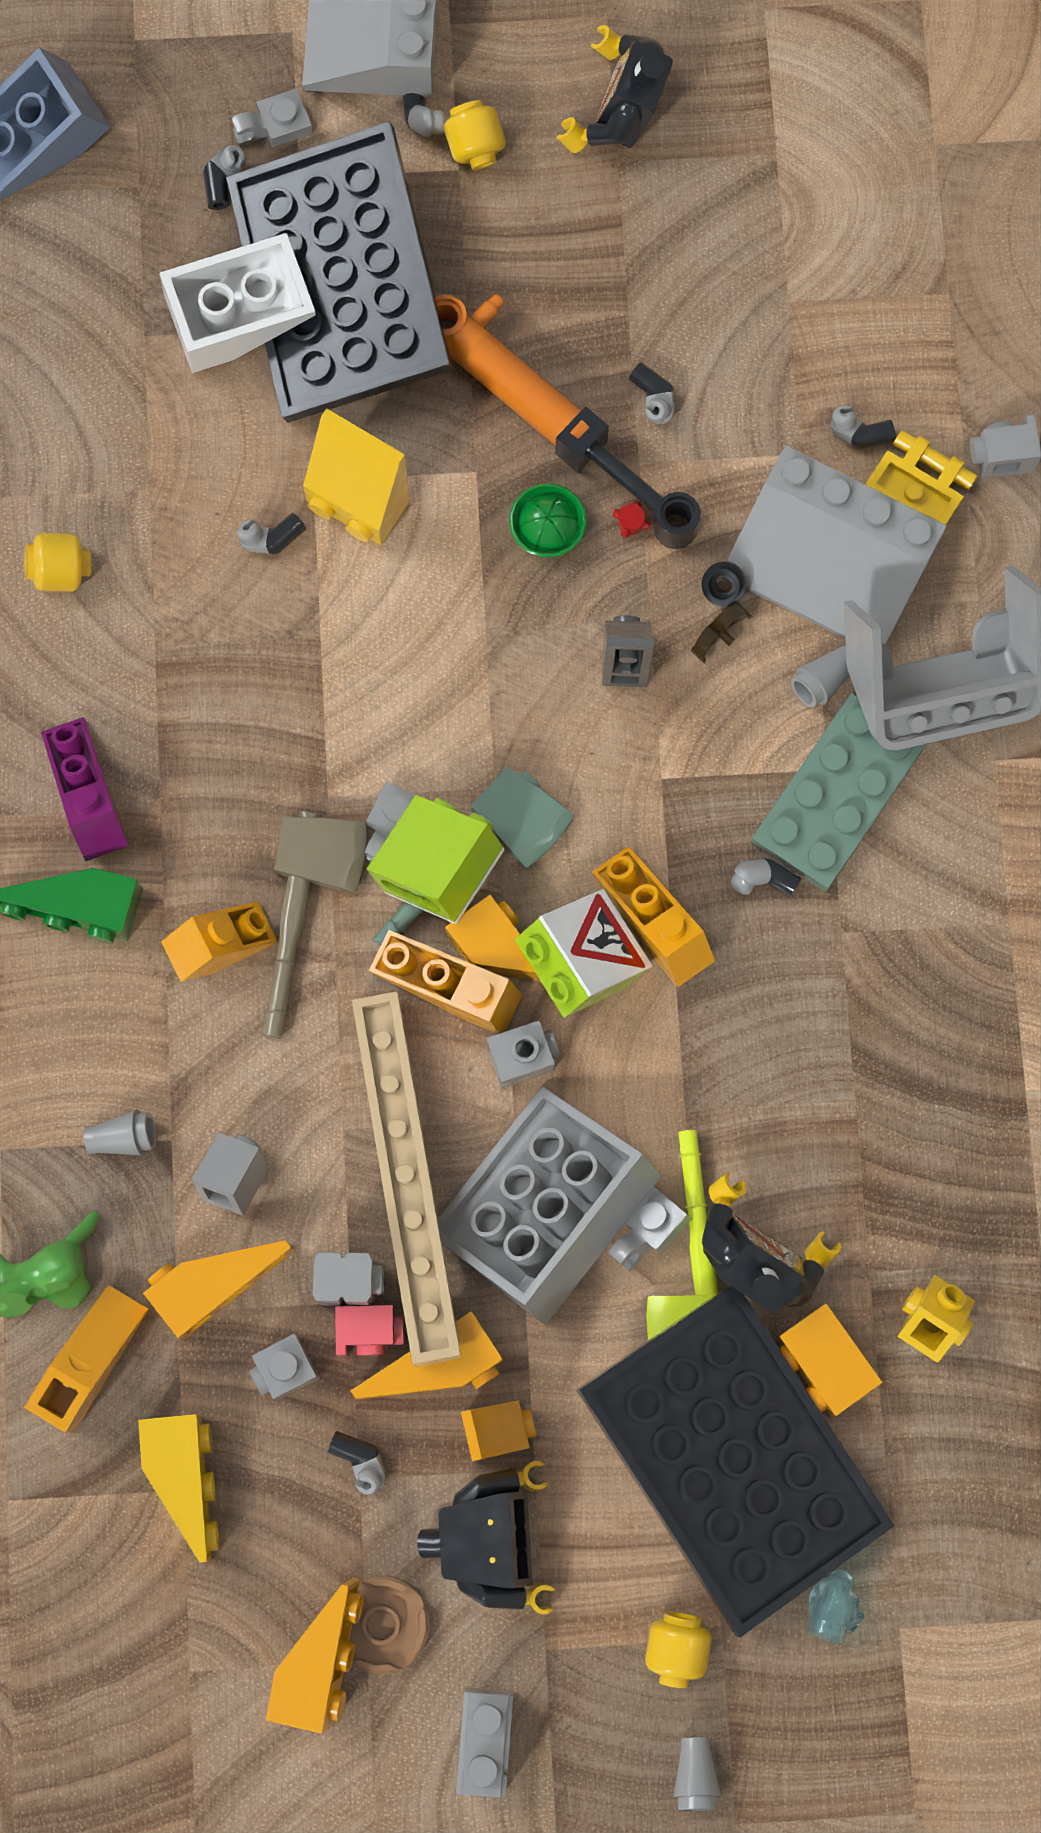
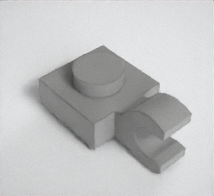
M297 89L257 101L256 110L258 114L245 112L231 118L235 127L233 133L238 146L249 145L256 140L268 137L271 147H275L312 134V124Z
M385 782L366 820L367 826L375 829L376 832L372 835L365 849V854H367L365 860L370 862L373 860L415 794Z
M653 1186L625 1222L632 1231L618 1239L608 1253L628 1271H631L637 1266L650 1247L662 1255L692 1219Z

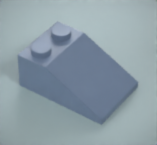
M40 47L0 85V201L78 158L110 128V125L70 63Z

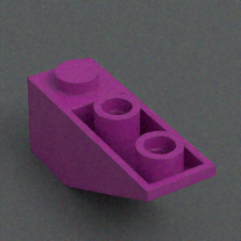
M84 717L41 732L69 827L85 862L128 847L129 845Z

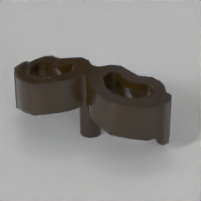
M739 603L726 608L703 630L694 647H692L691 652L705 664V655L717 638H721L730 646L735 639L726 630L746 617L750 619L753 616Z

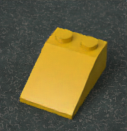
M326 408L320 419L303 484L306 501L309 502L307 505L315 514L323 519L330 520L331 517H334L346 525L345 529L358 540L368 542L371 539L377 544L382 545L410 503L405 454Z

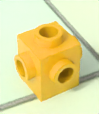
M935 1275L924 1290L916 1286L907 1298L902 1310L908 1313L897 1337L938 1363L951 1345L954 1343L959 1347L972 1329L974 1322L969 1320L968 1317L975 1300L964 1294L957 1286L949 1284Z

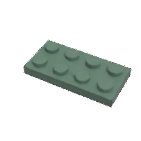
M851 693L750 842L827 892L926 744L896 751L883 748L870 733L858 697Z

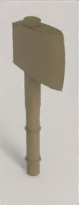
M300 811L298 817H283L274 871L276 875L284 876L288 879L280 920L277 957L274 961L275 969L268 1009L265 1011L267 1013L263 1033L265 1037L282 1038L285 1016L288 1015L286 1008L293 967L296 966L294 961L298 940L303 927L309 886L313 884L355 893L366 855V822L321 818L320 814Z

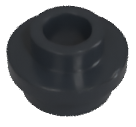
M717 562L710 566L703 575L702 591L705 597L716 606H732L746 592V576L743 570L732 562ZM720 576H727L731 579L733 584L731 590L724 591L719 588L717 581Z

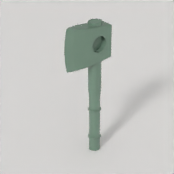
M507 766L471 805V812L477 813L490 821L494 826L492 831L499 842L520 864L527 868L541 858L557 842L567 829L574 815L541 790L538 781L529 773L523 771L519 775ZM405 902L390 920L387 919V923L372 938L373 941L380 947L388 930L404 935L403 932L423 910Z

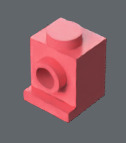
M393 1305L335 1307L336 1355L338 1357H348V1347H356L357 1356L385 1355V1346L404 1345V1317L395 1316Z

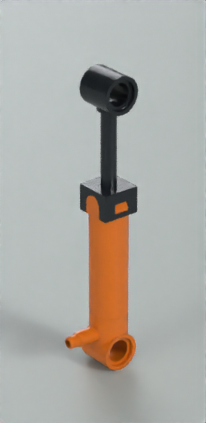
M445 294L436 296L441 320L449 319L456 323L452 328L444 329L450 357L552 443L555 446V454L573 470L579 473L592 460L653 512L652 518L655 519V536L662 545L670 549H681L694 541L697 536L701 515L697 501L692 496L682 492H674L662 497L604 447L608 442L609 426L586 406L583 410L579 409L484 328L504 305V300L501 296L494 294L471 316L467 314L466 308L460 299ZM678 514L685 517L688 524L683 527H673L666 521V518L670 515Z

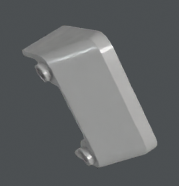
M1014 566L1005 567V609L990 612L976 623L972 634V650L895 667L892 664L891 651L882 643L881 627L853 600L844 602L847 670L870 733L883 748L896 751L1020 723L1034 718L1041 711V588Z

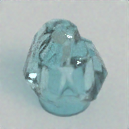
M835 1570L819 1580L809 1594L808 1619L810 1621L807 1633L829 1643L844 1645L847 1633H853L863 1620L864 1614L857 1595L853 1593V1577L845 1570Z

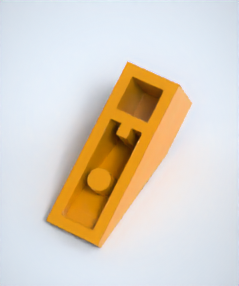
M284 1240L183 1262L175 1268L169 1263L148 1279L151 1287L143 1294L177 1338L184 1340L295 1251Z
M471 1311L456 1321L462 1355L461 1359L414 1367L411 1352H408L352 1389L351 1392L355 1399L362 1400L463 1388L471 1382L477 1390L500 1374L495 1366L503 1362V1359Z
M519 1400L461 1412L473 1462L529 1449L528 1438L536 1437L530 1408L521 1410Z

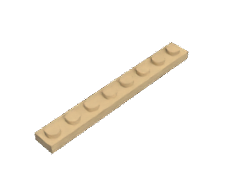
M395 991L352 1000L412 1364L414 1367L461 1359L460 1343L398 992Z

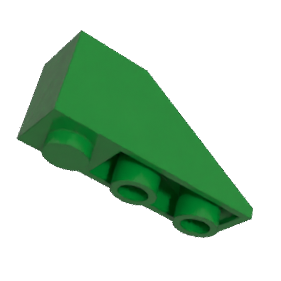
M89 868L0 888V915L20 921H25L26 915L42 918V925L48 928L69 932L70 927L73 926L88 930L86 936L91 939L113 944L115 938L128 941L143 888L135 878Z

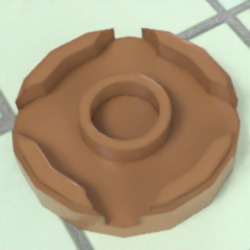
M390 1575L370 1576L360 1581L358 1593L364 1595V1604L358 1623H352L349 1642L355 1643L352 1665L372 1675L393 1674L409 1666L422 1652L429 1634L428 1610L421 1595L406 1581Z

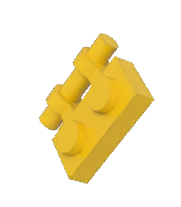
M901 430L893 445L907 454L902 459L887 450L865 485L947 525L964 497L951 489L950 486L955 482L969 491L978 475L963 467L965 462L953 456L950 459L930 447L931 441L921 435L915 438ZM922 462L941 475L936 480L918 469L916 465Z

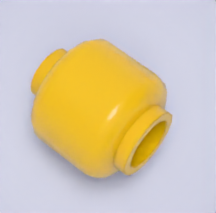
M475 100L451 109L449 111L451 117L444 123V132L455 162L471 164L472 170L483 169L497 162L495 155L500 153L506 146V139L495 108L483 105L482 100Z
M38 533L34 537L32 544H25V579L32 580L38 591L73 592L79 588L82 576L90 577L91 552L90 550L82 549L81 542L75 534Z
M664 1612L663 1619H658L650 1625L645 1664L649 1670L660 1675V1684L675 1688H687L689 1680L699 1679L707 1673L712 1634L702 1625L701 1617L682 1612Z

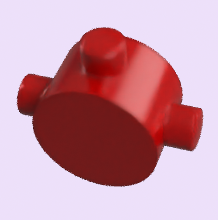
M634 501L633 504L625 505L621 510H614L612 517L618 519V527L621 530L620 535L622 537L629 538V535H636L642 529H649L651 523L645 520V513L641 508L643 505L641 502Z

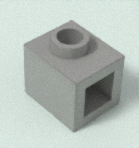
M540 1020L486 1038V1045L501 1088L554 1071L555 1064L553 1058L560 1056L552 1030L543 1032Z
M218 1132L192 1179L203 1201L244 1216L269 1170L260 1150L261 1147L254 1140L243 1135H236L233 1138Z
M295 1333L252 1355L256 1367L249 1370L253 1381L261 1395L270 1392L274 1400L278 1401L320 1379L299 1336Z

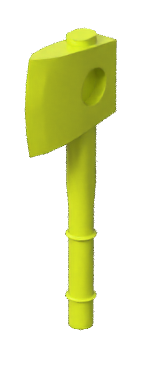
M697 1130L678 1132L681 1153L679 1158L682 1161L687 1204L685 1209H687L688 1216L692 1219L689 1222V1249L695 1295L648 1296L646 1313L648 1340L718 1293L716 1271L704 1254L702 1236L707 1220L706 1207L708 1205L705 1204L700 1156L702 1154L699 1153Z

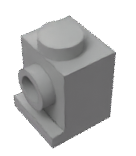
M1035 414L1026 415L1021 425H1013L1010 421L993 423L987 429H983L979 437H971L970 456L973 464H979L981 479L1034 472L1041 459Z

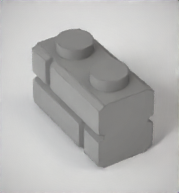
M318 1252L316 1257H314L312 1296L322 1307L344 1306L345 1303L349 1306H373L376 1297H384L385 1269H383V1265H376L369 1253H347L345 1258H343L340 1253Z
M465 1688L456 1794L506 1798L513 1707L512 1691Z

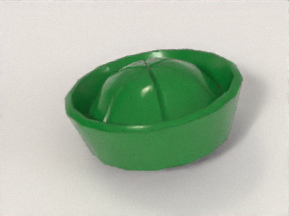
M550 483L537 484L524 490L513 503L509 514L510 531L518 545L530 554L542 558L559 557L575 548L583 538L587 527L586 510L577 495L566 487Z

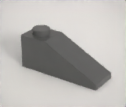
M631 615L616 616L613 618V621L605 620L602 686L647 687L654 649V637L650 622H640L639 617Z

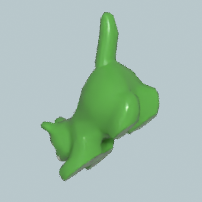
M97 1211L90 1212L64 1240L46 1245L26 1261L11 1263L0 1254V1317H16L25 1314L41 1299H49L60 1309L75 1308L86 1299L91 1290V1284L86 1277L85 1260L80 1245L95 1230L99 1219Z

